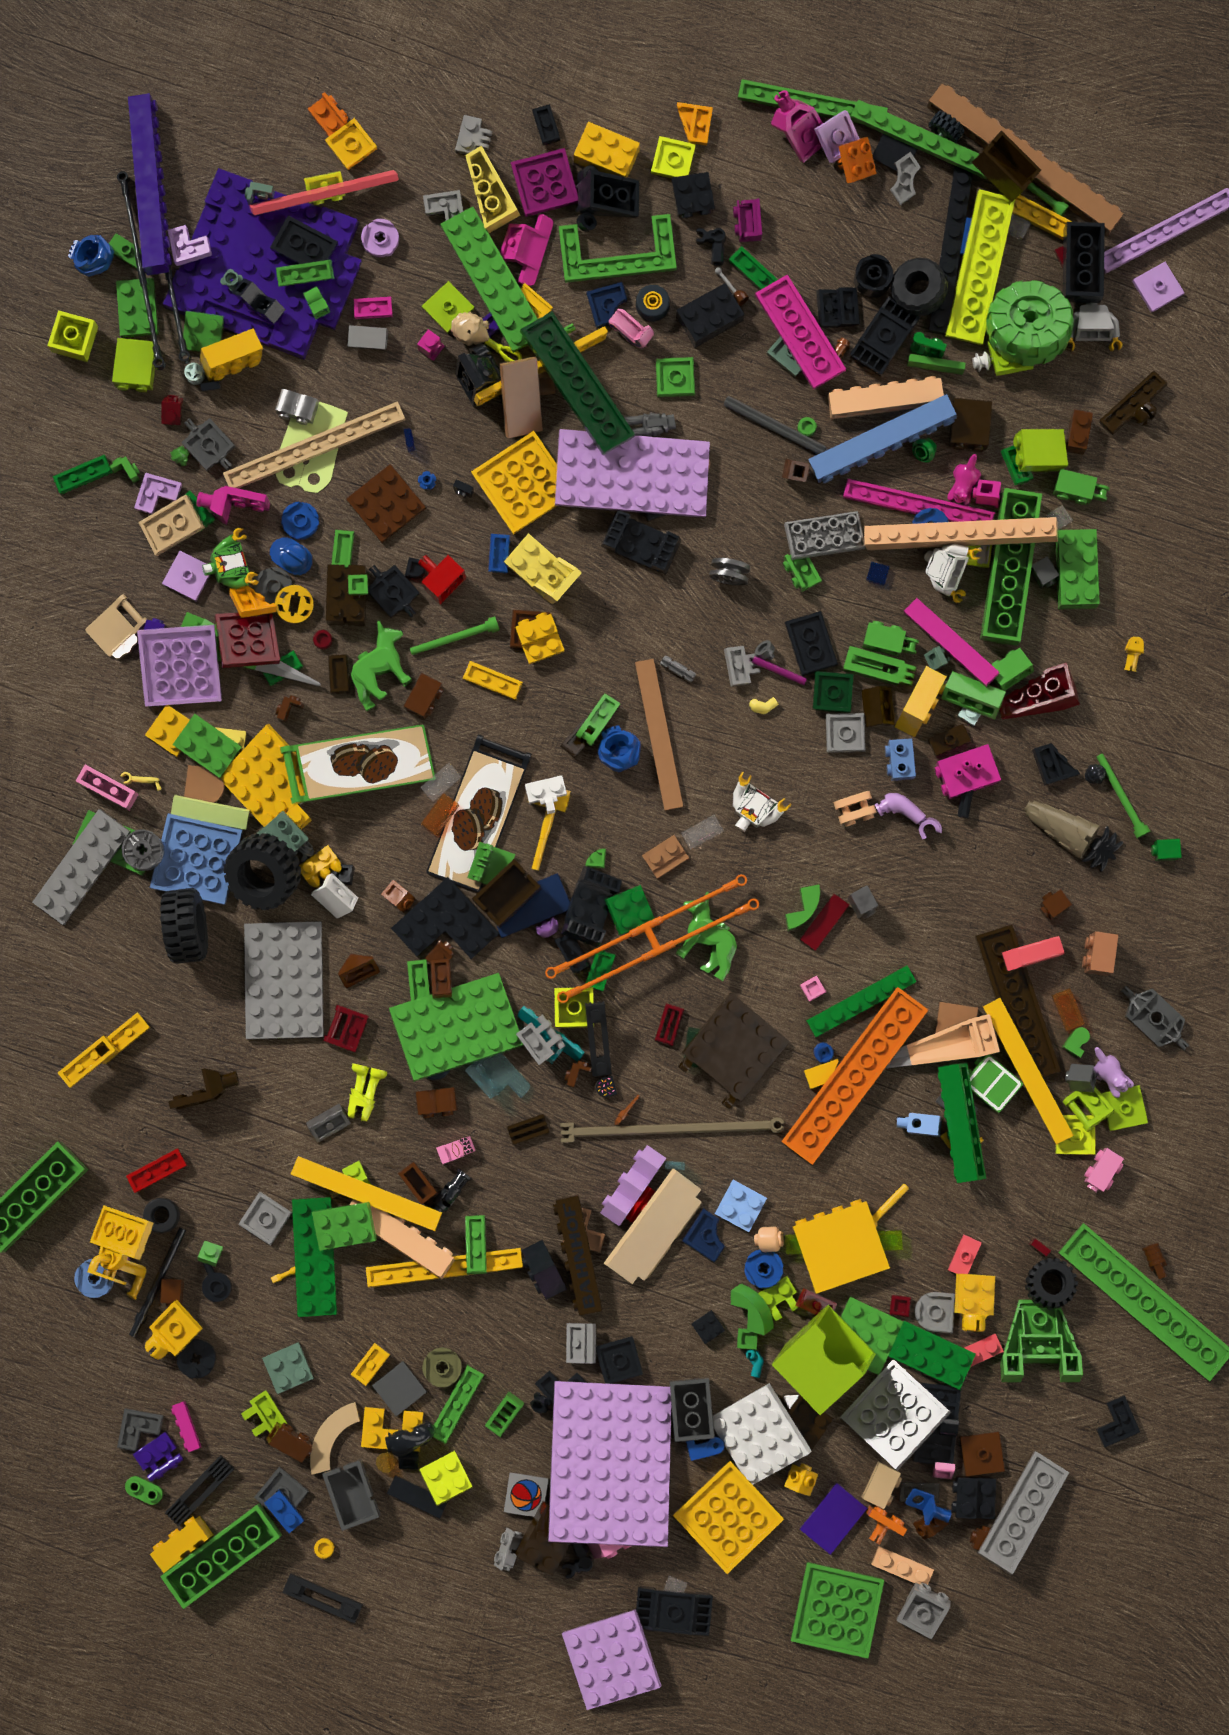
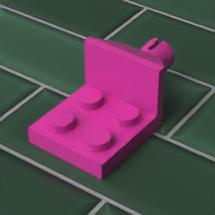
M784 90L779 92L781 99L778 95L774 98L780 108L776 110L771 125L785 133L799 160L804 163L822 147L814 129L823 124L814 107L800 100L791 99L788 91Z
M229 486L215 490L212 495L199 492L196 503L197 507L210 509L212 514L223 524L228 522L232 503L239 508H245V506L252 507V510L258 512L269 511L270 508L267 495Z

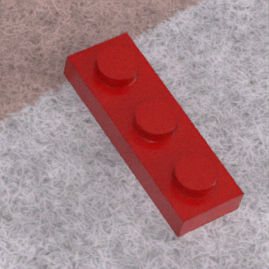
M179 1148L128 1174L126 1178L134 1193H137L186 1167L187 1164Z

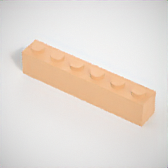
M935 376L926 377L925 380L921 381L909 379L906 383L893 381L883 386L872 384L868 388L855 386L846 391L834 389L828 394L830 418L832 420L914 409L944 396L941 378H936Z
M353 1199L350 1205L358 1204L361 1202ZM370 1206L376 1236L442 1280L455 1261L454 1257H452L453 1253L445 1247L443 1249L437 1247V1242L432 1238L427 1237L425 1239L420 1235L421 1231L414 1226L409 1228L404 1225L405 1221L402 1218L392 1217L387 1212Z

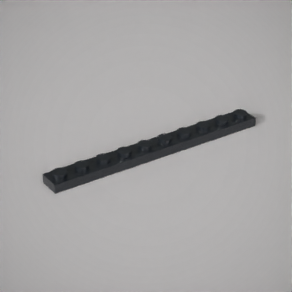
M954 166L939 266L947 278L948 294L938 310L931 313L928 331L946 335L952 308L973 173Z

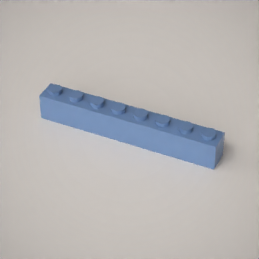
M946 394L808 459L818 482L823 481V483H827L833 479V476L839 473L844 475L850 472V468L856 465L861 467L867 464V460L873 457L878 459L884 456L885 452L890 449L892 451L897 450L907 441L910 443L914 442L924 433L928 435L935 432L937 427L941 425L948 426L954 423V419L957 418L956 412Z

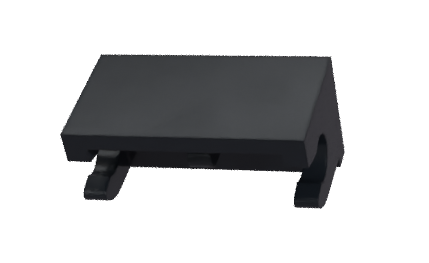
M563 936L555 940L565 961L569 962L584 955L576 939ZM586 958L570 966L573 975L590 967V964Z

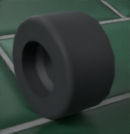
M157 1198L146 1205L143 1219L154 1223L152 1227L153 1232L166 1233L177 1226L180 1220V1212L178 1206L173 1201ZM159 1208H164L169 1213V1218L165 1223H158L154 1218V1213Z

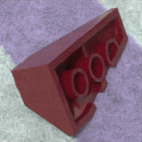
M1067 662L1046 669L1042 675L1036 679H1031L1027 685L1021 689H1016L1004 697L1000 707L1002 720L1061 711L1080 705L1076 686Z

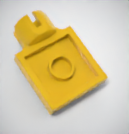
M956 1274L954 1313H959L962 1316V1330L972 1332L985 1331L986 1317L994 1315L995 1276Z
M176 1300L149 1327L153 1334L145 1343V1349L149 1352L152 1348H157L150 1355L157 1360L164 1358L169 1352L176 1356L203 1328L181 1303Z

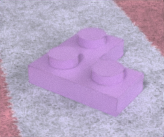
M186 225L168 230L176 266L212 256L207 236L190 241Z
M145 473L134 509L152 515L159 497L173 502L179 498L182 483Z

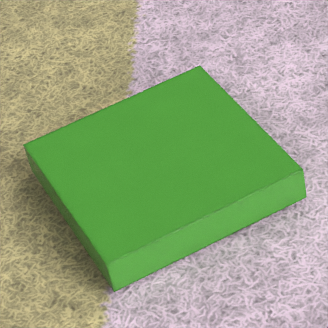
M693 357L656 359L657 397L695 396Z

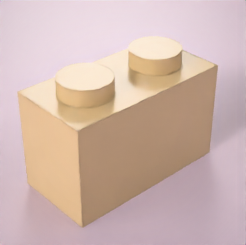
M878 1461L861 1496L862 1499L882 1509H885L886 1506L889 1507L894 1497L891 1495L894 1487L898 1488L901 1483V1473Z

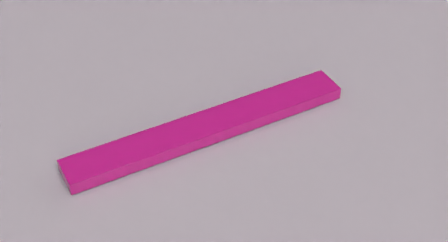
M848 478L843 495L845 499L915 515L921 510L936 508L944 512L949 522L993 520L995 512Z

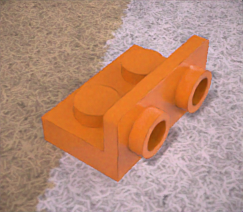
M324 92L322 93V98L309 107L308 111L329 137L348 123V116L343 109L339 110L336 107L337 102L332 95L328 96Z

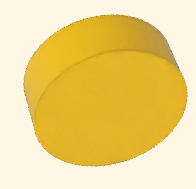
M328 1538L319 1539L314 1546L315 1554L322 1559L330 1557L334 1552L333 1542Z

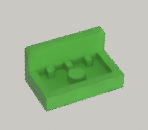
M791 554L784 556L783 566L787 573L790 572L793 578L791 580L796 589L799 588L803 592L822 582L810 558L792 560Z

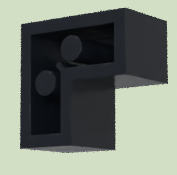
M543 1240L522 1250L525 1257L522 1261L526 1269L530 1268L528 1275L531 1281L537 1282L534 1286L538 1294L543 1293L547 1300L567 1290Z

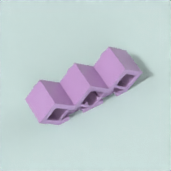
M648 1145L643 1151L639 1149L633 1158L636 1162L627 1174L623 1172L617 1182L620 1185L612 1196L607 1195L602 1202L604 1208L600 1213L618 1226L621 1225L666 1160L664 1156Z

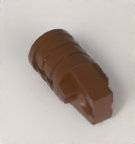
M1157 1242L1142 1248L1150 1270H1155L1159 1279L1165 1278L1167 1275L1164 1267L1167 1266L1165 1258H1163L1159 1243Z

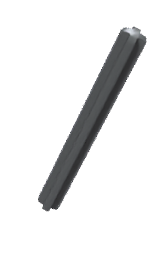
M730 396L724 402L725 407L816 454L826 450V446Z

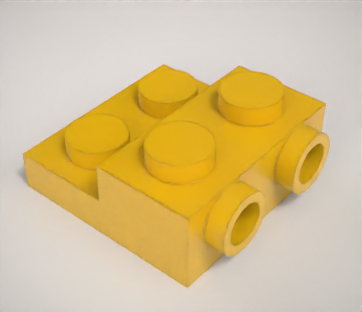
M546 612L538 614L535 620L530 622L529 619L518 622L519 626L515 627L529 665L565 652L551 614L547 615Z

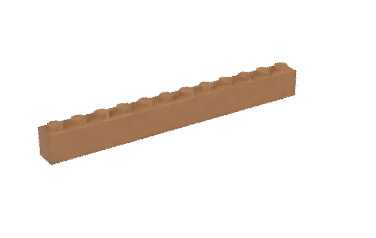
M941 84L930 98L927 105L928 109L935 114L938 111H944L947 115L950 114L952 118H956V121H959L960 125L963 126V134L983 148L1002 130L1041 169L1040 173L1031 182L1056 201H1064L1069 205L1068 209L1088 223H1105V236L1108 237L1121 220L1124 213L1121 212L1118 206L1111 205L1104 196L1091 191L1087 184L1080 183L1072 173H1066L1058 163L1051 162L1044 153L1034 150L1026 140H1020L1012 130L1005 129L998 120L988 117L981 108L974 107L966 97L956 94L952 87Z

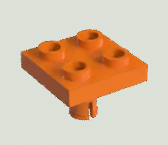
M868 137L838 146L841 158L837 160V164L842 163L838 167L844 169L847 183L877 174Z
M869 1505L866 1510L868 1516L875 1519L878 1523L869 1539L877 1544H881L888 1529H892L902 1536L906 1533L905 1523L894 1515L891 1518L887 1516L886 1510L876 1505L874 1508Z

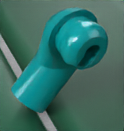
M750 1349L746 1352V1358L753 1365L751 1376L760 1378L764 1359L757 1350Z

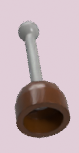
M717 267L715 273L720 275L732 290L739 306L745 304L749 296L742 290L737 291L722 273V269Z

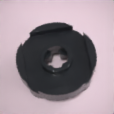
M193 1339L177 1355L178 1368L189 1378L207 1376L213 1370L216 1362L214 1347L202 1339ZM194 1353L202 1357L199 1364L193 1363L191 1360Z

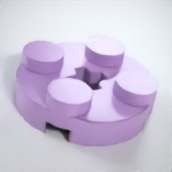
M375 219L363 228L361 240L365 251L370 255L385 257L391 256L398 247L399 234L390 221ZM380 234H383V238H385V240L382 242H378V240L375 239V237H379Z

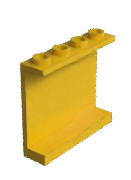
M861 1199L850 1202V1207L843 1208V1205L833 1208V1213L825 1215L824 1212L813 1215L814 1219L807 1221L804 1218L795 1221L796 1225L792 1226L816 1294L890 1268L867 1201L862 1202Z

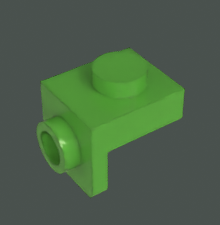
M126 456L115 459L112 462L113 464L110 465L114 473L124 468L133 483L140 480L137 475L140 473L135 463L130 464Z

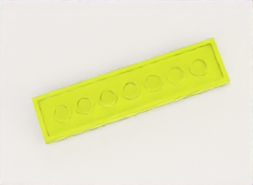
M978 190L945 337L977 345L983 344L987 313L993 301L1015 200L1011 202L1004 195Z

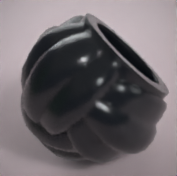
M1097 764L1089 765L1085 772L1086 781L1095 785L1101 784L1106 776L1105 768Z

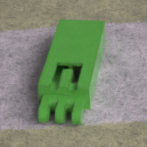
M849 646L843 671L896 686L899 683L912 686L913 682L906 680V677L914 679L915 674L909 673L908 670L916 671L917 669L915 666L905 664L903 660ZM884 664L896 667V670L888 668L887 673L882 671Z

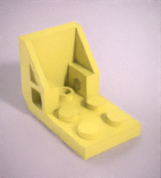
M529 533L503 562L551 604L557 602L582 573L560 557L556 558Z

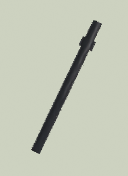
M179 1227L143 1306L134 1318L135 1323L129 1333L130 1336L136 1338L142 1324H145L148 1318L146 1315L161 1286L162 1279H164L187 1230Z

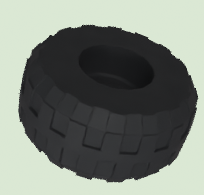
M920 257L905 261L893 274L891 282L892 297L897 302L898 307L906 313L919 316L929 315L938 310L948 294L946 275L941 267L931 259ZM919 280L929 282L928 288L921 294L910 293L911 286Z

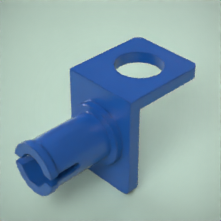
M914 1488L905 1501L906 1505L923 1510L925 1525H929L933 1518L946 1523L951 1518V1510L936 1506L934 1495ZM918 1495L924 1498L920 1503H915L912 1500Z

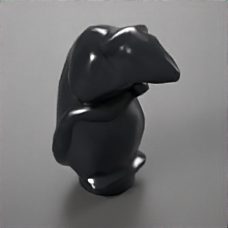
M425 1420L423 1423L415 1426L412 1432L398 1430L393 1434L388 1433V1437H385L388 1452L402 1457L410 1454L420 1446L427 1445L434 1435V1427L431 1422Z

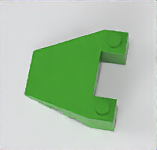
M1019 1300L1000 1363L1001 1382H1021L1024 1376L1023 1363H1059L1060 1382H1080L1083 1376L1082 1356L1076 1347L1073 1334L1069 1330L1062 1308L1047 1310L1046 1307L1040 1308L1039 1304L1035 1305L1032 1302L1033 1300Z

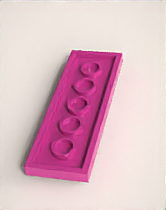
M788 274L755 293L757 300L813 390L846 371L845 366Z

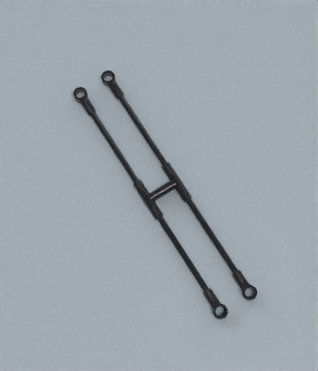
M121 171L117 174V179L121 184L122 194L125 197L135 248L136 266L140 286L143 289L154 353L153 365L157 370H163L166 363L162 358L160 346L157 342L147 291L146 272L142 266V255L139 250L130 204L128 186L130 178L126 172ZM169 265V272L165 273V278L168 281L178 331L179 359L183 364H188L191 362V356L187 351L186 341L183 338L172 282L173 275L171 265Z

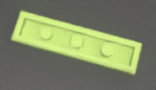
M177 795L173 797L171 810L173 815L245 830L247 829L250 813L248 809Z

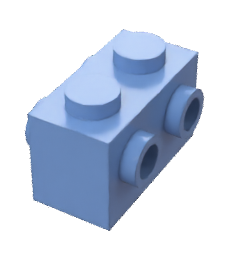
M912 738L889 740L888 746H885V756L889 757L890 763L887 765V776H891V781L914 779L916 773Z

